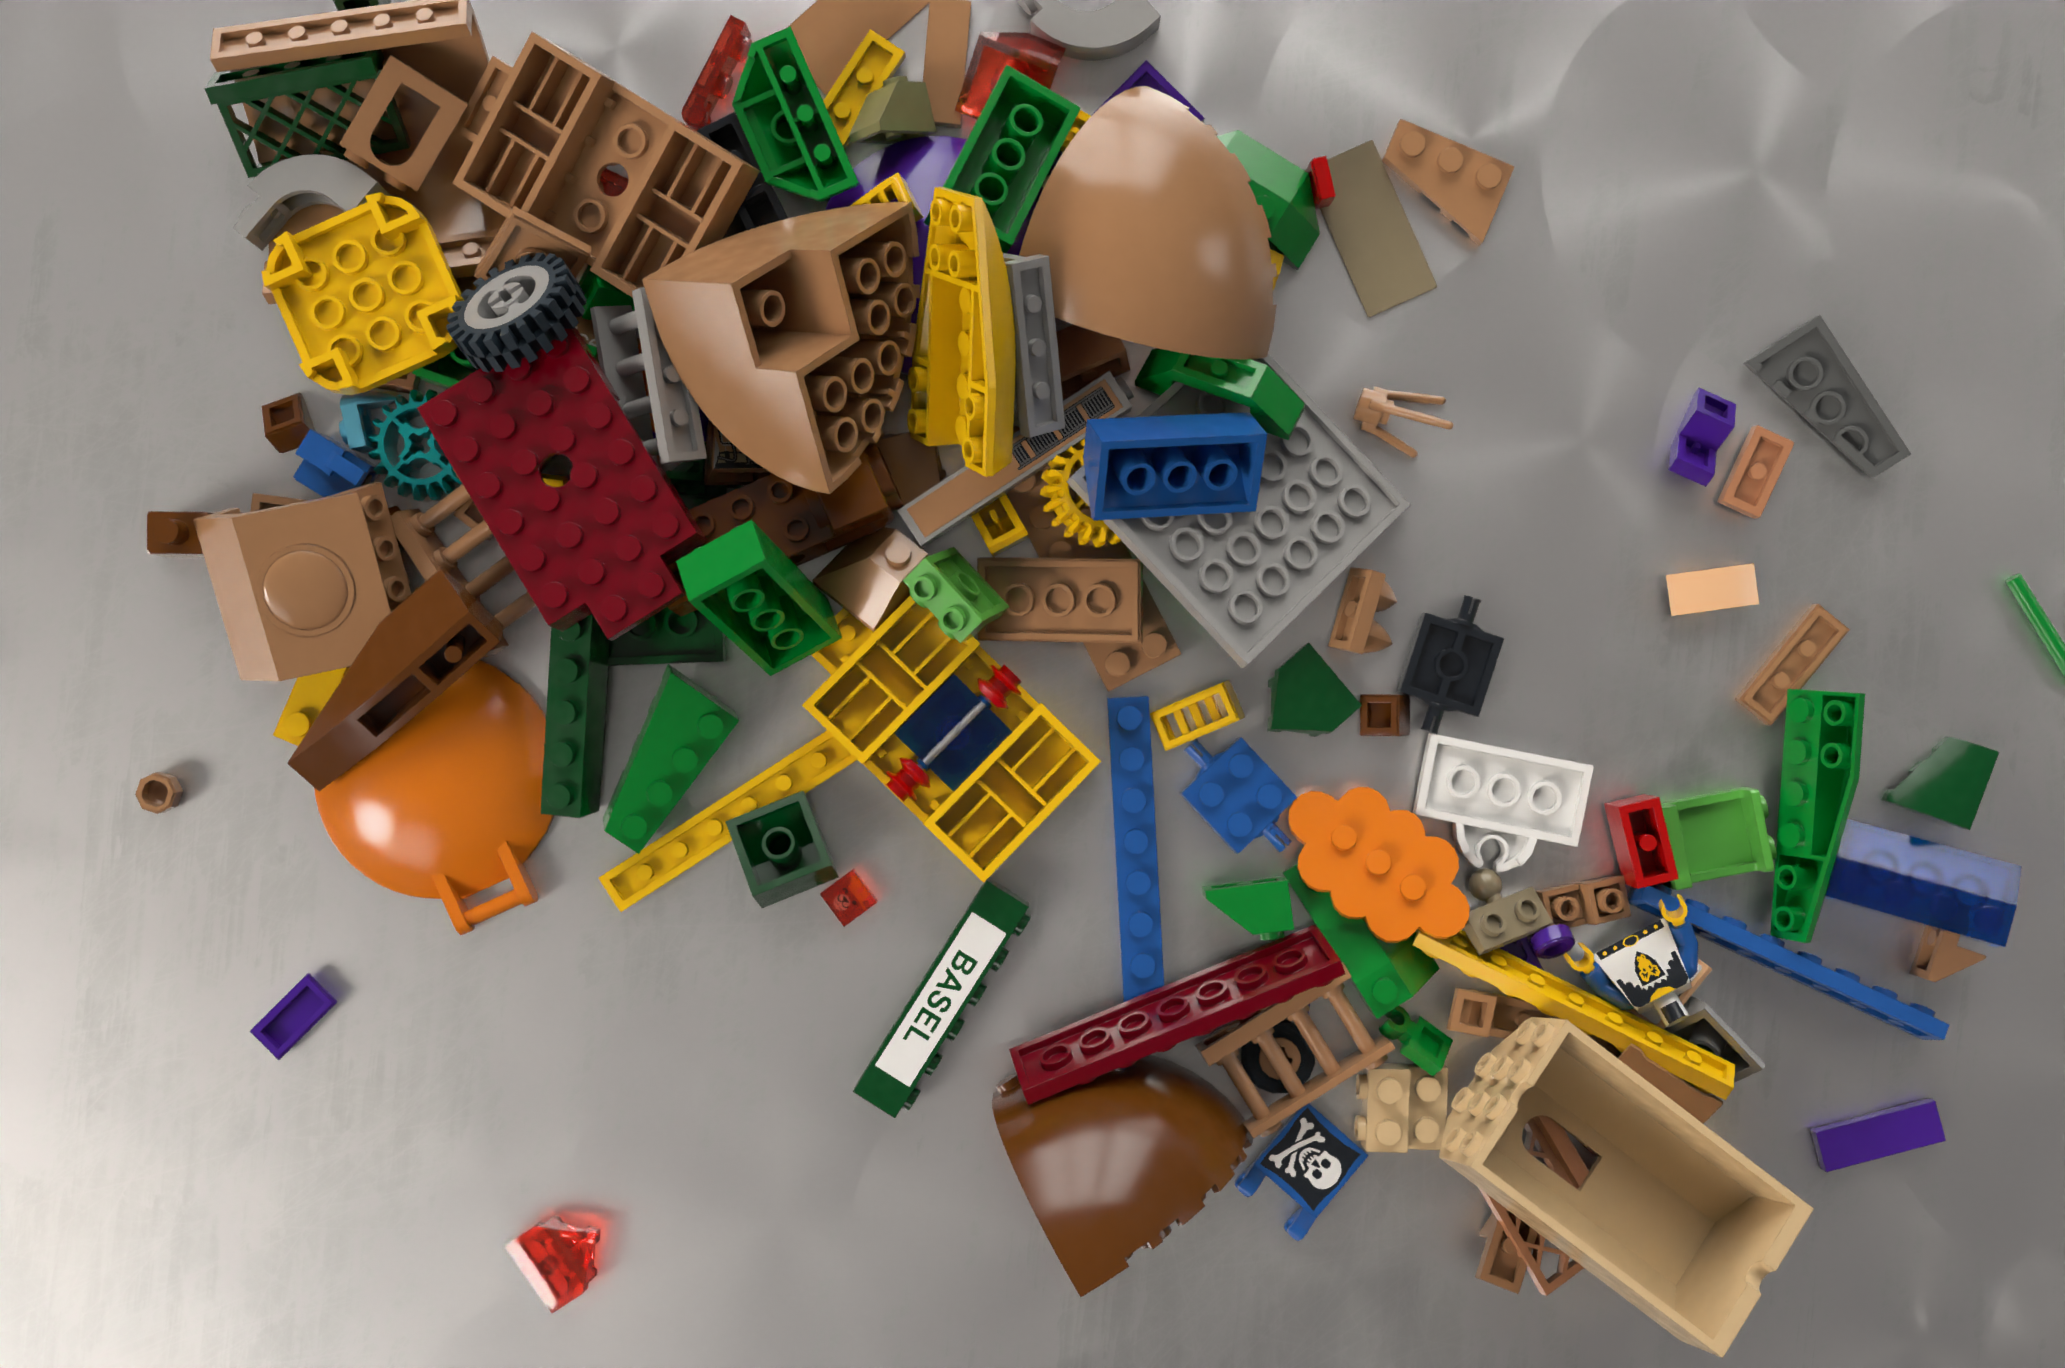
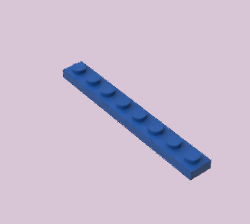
M1149 696L1107 698L1123 1002L1164 986Z
M1662 884L1639 889L1631 887L1627 895L1630 905L1661 919L1664 918L1659 908V901L1661 899L1668 911H1675L1680 906L1679 900L1671 896L1672 890ZM1685 899L1688 909L1686 917L1689 918L1695 935L1922 1040L1945 1039L1950 1024L1934 1018L1936 1012L1932 1009L1915 1003H1910L1908 1006L1898 1001V994L1889 989L1879 986L1867 987L1859 983L1860 977L1850 971L1839 968L1833 971L1821 965L1823 960L1813 954L1798 951L1796 954L1785 949V942L1779 938L1768 934L1757 936L1746 930L1747 924L1727 916H1723L1722 919L1709 913L1710 908L1707 905L1692 899Z

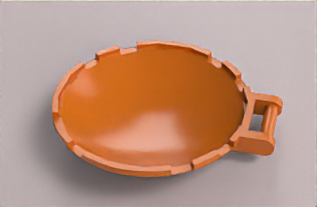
M479 660L420 713L321 791L314 788L318 810L331 840L352 866L377 884L408 896L442 899L450 919L460 935L473 931L476 924L520 904L526 907L537 902L538 895L524 863L532 856V852L537 848L543 836L547 834L555 816L541 814L546 726L545 713L534 697L519 682H515L508 675L498 670L497 667ZM510 878L514 890L468 910L464 898Z

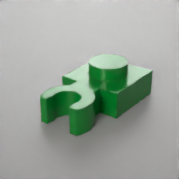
M1401 1006L1386 1013L1385 1016L1389 1019L1379 1026V1032L1390 1040L1397 1039L1403 1043L1399 1052L1430 1075L1434 1076L1442 1070L1453 1039L1421 1016L1412 1021L1408 1012Z

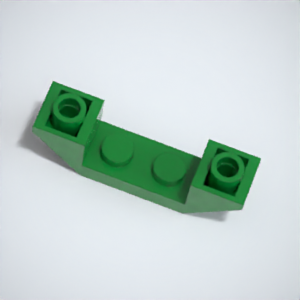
M1156 348L1151 350L1135 379V386L1162 395L1177 381L1250 407V413L1266 433L1286 440L1290 439L1305 409V403L1268 365L1251 359L1213 358Z

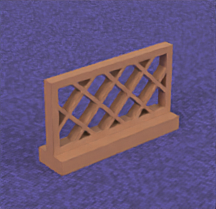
M1540 1115L1531 1118L1524 1126L1527 1131L1524 1143L1526 1150L1532 1156L1543 1158L1548 1168L1576 1189L1581 1187L1589 1171L1564 1128L1547 1116ZM1534 1145L1536 1146L1539 1152L1533 1151ZM1479 1188L1496 1219L1503 1227L1506 1236L1510 1238L1518 1250V1256L1522 1257L1527 1264L1526 1270L1540 1294L1548 1296L1584 1269L1575 1260L1569 1262L1570 1257L1563 1251L1544 1246L1545 1238L1539 1233L1534 1244L1523 1241L1519 1234L1521 1219L1513 1213L1510 1218L1506 1212L1509 1210ZM1528 1247L1533 1248L1532 1254L1529 1251ZM1543 1251L1559 1254L1557 1271L1548 1279L1545 1278L1540 1269Z

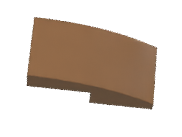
M1622 875L1575 882L1536 891L1553 921L1550 926L1564 924L1572 928L1584 924L1597 925L1631 916L1624 876Z

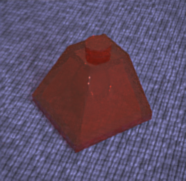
M980 32L955 111L977 119L1006 64L1052 90L1066 48L1030 33Z

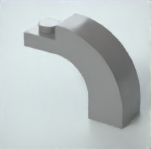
M1017 0L1027 14H1036L1030 19V33L1038 41L1056 53L1079 60H1105L1118 57L1135 49L1159 29L1161 15L1148 0H1115L1110 5L1095 11L1074 10L1062 4L1059 0Z
M317 154L295 156L275 163L263 170L247 185L259 197L254 203L249 204L242 210L239 221L234 225L233 229L263 251L286 222L296 212L305 207L327 204L338 207L346 212L366 203V195L379 192L387 196L391 195L367 173L345 160Z

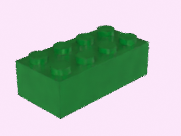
M1007 64L942 186L983 199L995 227L1002 253H1007L1012 246L1081 109L1079 106ZM930 211L923 222L930 226Z
M753 520L733 528L730 532L704 546L696 548L690 554L676 561L688 601L769 676L780 672L842 638L829 600Z

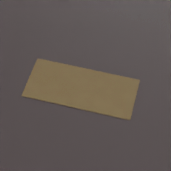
M1373 140L1327 159L1336 197L1330 206L1320 208L1367 316L1372 317L1437 288L1436 281Z

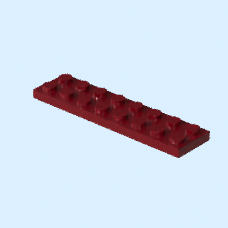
M1316 924L1025 1042L1009 1049L1023 1094L1029 1105L1075 1085L1088 1084L1098 1076L1114 1069L1129 1067L1137 1060L1153 1053L1168 1051L1175 1047L1176 1044L1192 1037L1207 1035L1217 1027L1236 1019H1246L1252 1016L1255 1011L1275 1003H1285L1299 993L1314 987L1326 986L1334 979L1346 974L1340 958Z

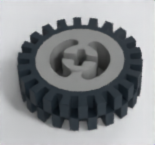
M536 253L533 259L529 254L521 256L517 265L513 259L504 263V270L499 272L497 267L488 271L491 275L489 279L485 281L481 277L473 282L476 287L475 290L466 289L461 294L464 301H456L452 306L454 312L448 315L447 320L450 324H447V330L474 368H481L484 372H490L494 368L496 372H502L507 364L512 369L521 367L522 358L526 357L529 363L538 359L537 351L543 348L548 353L554 349L551 344L554 339L562 342L568 336L564 329H575L579 323L576 317H581L584 314L585 309L583 305H586L584 291L562 258H557L555 254L551 253L547 257L544 253Z

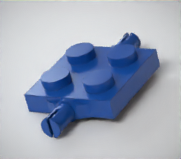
M1242 737L1237 738L1224 752L1214 756L1202 746L1197 738L1192 741L1191 745H1188L1184 751L1201 768L1198 770L1195 779L1179 793L1235 854H1239L1253 839L1263 835L1279 853L1286 848L1285 846H1289L1292 840L1275 823L1278 821L1280 814L1297 796Z

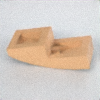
M1754 563L1666 575L1671 616L1759 604Z

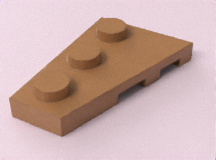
M1400 119L1397 123L1382 159V162L1415 191L1423 193L1441 209L1440 213L1448 220L1455 221L1469 234L1468 237L1478 246L1485 239L1515 167L1403 119Z

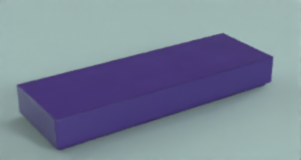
M1931 1098L1810 1129L1820 1169L1825 1172L1946 1141L1936 1101Z

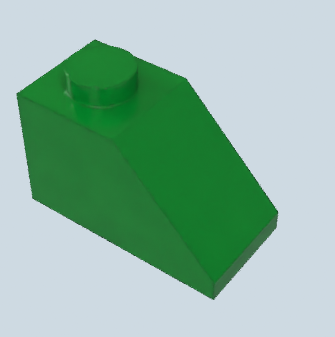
M1284 876L1202 886L1203 896L1252 935L1259 934L1260 940L1280 939L1285 937L1284 931L1294 930L1289 884Z

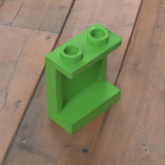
M1741 787L1661 803L1679 877L1677 880L1664 882V886L1673 890L1692 888V883L1752 871H1774L1773 860L1776 859L1777 851L1773 838L1767 833L1765 819L1769 816L1768 805L1758 789Z

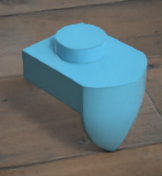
M367 391L341 397L340 408L343 420L339 422V430L343 442L349 445V449L364 454L378 448V444L370 442L367 438L370 434H376L371 410L395 402V396L382 392Z

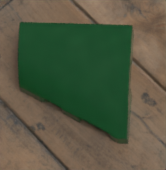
M1945 736L1932 748L1931 755L1925 761L1917 762L1909 770L1910 775L1894 790L1888 789L1884 793L1882 800L1912 812L1924 814L1956 827L1970 830L1999 752L1968 741Z

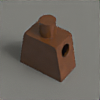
M148 512V554L165 558H204L193 519L213 513Z

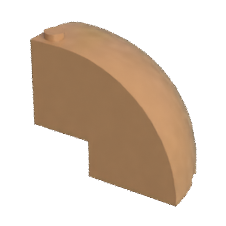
M1139 86L1123 91L1101 106L1086 121L1061 155L1033 211L1019 256L1029 257L1037 254L1049 256L1054 314L1057 319L1122 340L1179 353L1224 359L1266 358L1274 330L1277 305L1273 304V277H1277L1276 263L1272 264L1268 242V238H1271L1268 220L1263 206L1257 204L1254 193L1248 184L1251 182L1249 175L1235 153H1230L1225 145L1216 137L1218 133L1211 125H1205L1188 111L1189 107L1149 86Z
M912 202L854 205L769 223L704 246L642 279L661 340L683 384L709 420L742 453L764 469L794 485L826 494L832 493L862 464L859 456L869 442H878L882 434L879 429L884 422L886 411L893 412L904 385V381L899 378L904 357H912L917 324L911 323V317L916 307V298H920V285L913 284V257L920 255Z

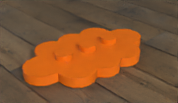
M1357 787L1348 790L1338 801L1332 796L1318 791L1301 794L1293 801L1288 813V825L1296 839L1304 844L1298 857L1297 870L1300 878L1307 887L1317 892H1330L1333 907L1340 915L1348 919L1365 918L1371 933L1376 938L1387 943H1399L1407 940L1417 929L1433 938L1447 939L1456 936L1465 927L1469 919L1470 906L1466 896L1456 886L1451 884L1459 870V858L1456 850L1444 839L1425 836L1422 821L1414 813L1407 810L1390 811L1387 800L1380 792L1369 787Z

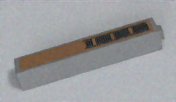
M1108 371L1063 401L1065 428L1031 438L1020 435V430L1013 434L1012 463L994 476L985 477L964 466L897 511L920 546L924 548L1049 466L1048 463L1056 455L1061 456L1071 446L1075 447L1081 440L1085 439L1087 419L1122 418L1131 412L1132 404L1129 400L1134 398V395L1121 376L1114 379L1111 372Z

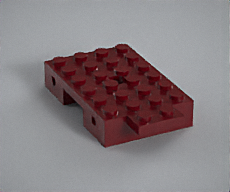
M576 328L564 329L568 336L562 342L554 339L551 342L554 349L548 353L543 348L537 351L538 359L529 363L526 357L522 358L521 367L512 369L507 364L502 372H496L494 368L490 372H484L480 368L417 409L548 626L565 631L590 614H593L607 639L613 641L686 595L668 565L708 540L664 469L656 464L620 406L618 394ZM553 455H565L571 460L573 465L570 472L571 479L560 487L547 485L541 475L544 462Z

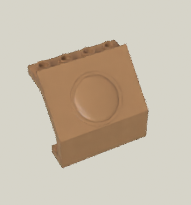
M381 482L369 483L314 500L247 513H240L239 508H229L193 519L241 680L283 681L350 667L379 622L411 595Z

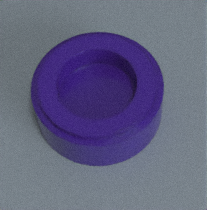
M1558 924L1536 932L1531 937L1530 943L1538 958L1552 959L1570 951L1575 944V939L1569 926Z

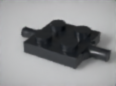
M1464 595L1458 618L1444 619L1429 613H1422L1397 689L1398 692L1416 697L1425 705H1428L1421 729L1434 734H1438L1444 711H1459L1479 717L1504 638L1484 632L1476 624H1473L1481 600L1473 599L1471 596Z

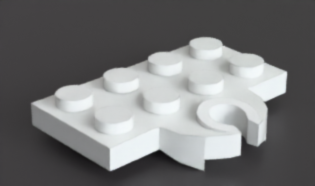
M1428 733L1412 813L1452 822V838L1458 852L1471 865L1481 869L1484 863L1480 854L1482 844L1486 840L1495 839L1500 845V854L1493 862V870L1495 872H1505L1519 865L1522 866L1533 853L1537 839L1578 847L1594 766Z

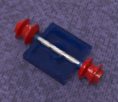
M991 665L994 675L988 681L981 678L977 679L979 690L984 697L981 694L977 697L952 673L894 732L918 756L916 759L918 764L910 758L900 757L899 760L902 768L897 774L889 771L886 772L891 778L886 785L903 802L909 796L916 802L917 798L914 791L920 785L927 788L931 787L929 776L924 769L927 772L931 769L951 790L955 791L1012 733L990 710L992 707L990 702L998 708L1008 709L1009 706L1006 698L1011 693L1022 694L1017 688L1022 681L1006 665H1003L999 670L994 665Z

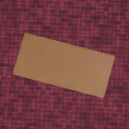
M817 0L789 26L792 28L816 85L824 94H827L870 29L888 40L930 3V0Z

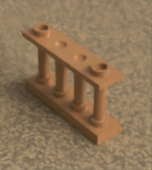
M463 484L425 513H422L417 508L397 511L391 515L396 537L425 581L443 567L482 605L480 595L514 571L507 556L496 562L471 582H467L457 567L459 559L493 535L485 520L447 548L444 547L436 535L435 526L471 499ZM527 591L494 617L504 626V630L536 607V604ZM503 632L501 642L482 658L496 655L509 646L503 637Z
M1343 962L1342 965L1346 975L1334 979L1330 984L1311 988L1295 995L1285 1003H1275L1255 1011L1252 1016L1246 1019H1236L1195 1045L1209 1067L1217 1063L1218 1066L1223 1065L1253 1114L1252 1117L1243 1122L1246 1130L1253 1138L1258 1135L1266 1137L1281 1128L1283 1125L1281 1121L1362 1069L1372 1070L1382 1065L1388 1059L1387 1054L1396 1049L1393 1043L1383 1035L1373 1040L1343 992L1345 988L1343 982L1352 977ZM1321 996L1323 999H1329L1359 1048L1339 1062H1337L1308 1014L1310 1010L1308 1004ZM1286 1018L1288 1021H1294L1323 1069V1072L1304 1084L1301 1083L1272 1035L1275 1031L1273 1026ZM1250 1041L1253 1044H1259L1288 1092L1287 1095L1268 1107L1237 1058L1239 1054L1237 1049Z

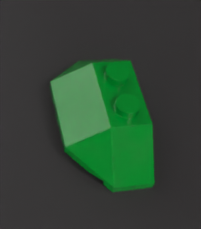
M791 26L751 43L747 55L748 59L741 74L732 106L766 183L820 202L860 185Z
M1239 130L1216 136L1230 153H1235L1251 179V182L1248 184L1254 193L1257 204L1263 206L1271 233V238H1268L1270 249L1284 255L1283 262L1298 271L1320 235L1309 173Z

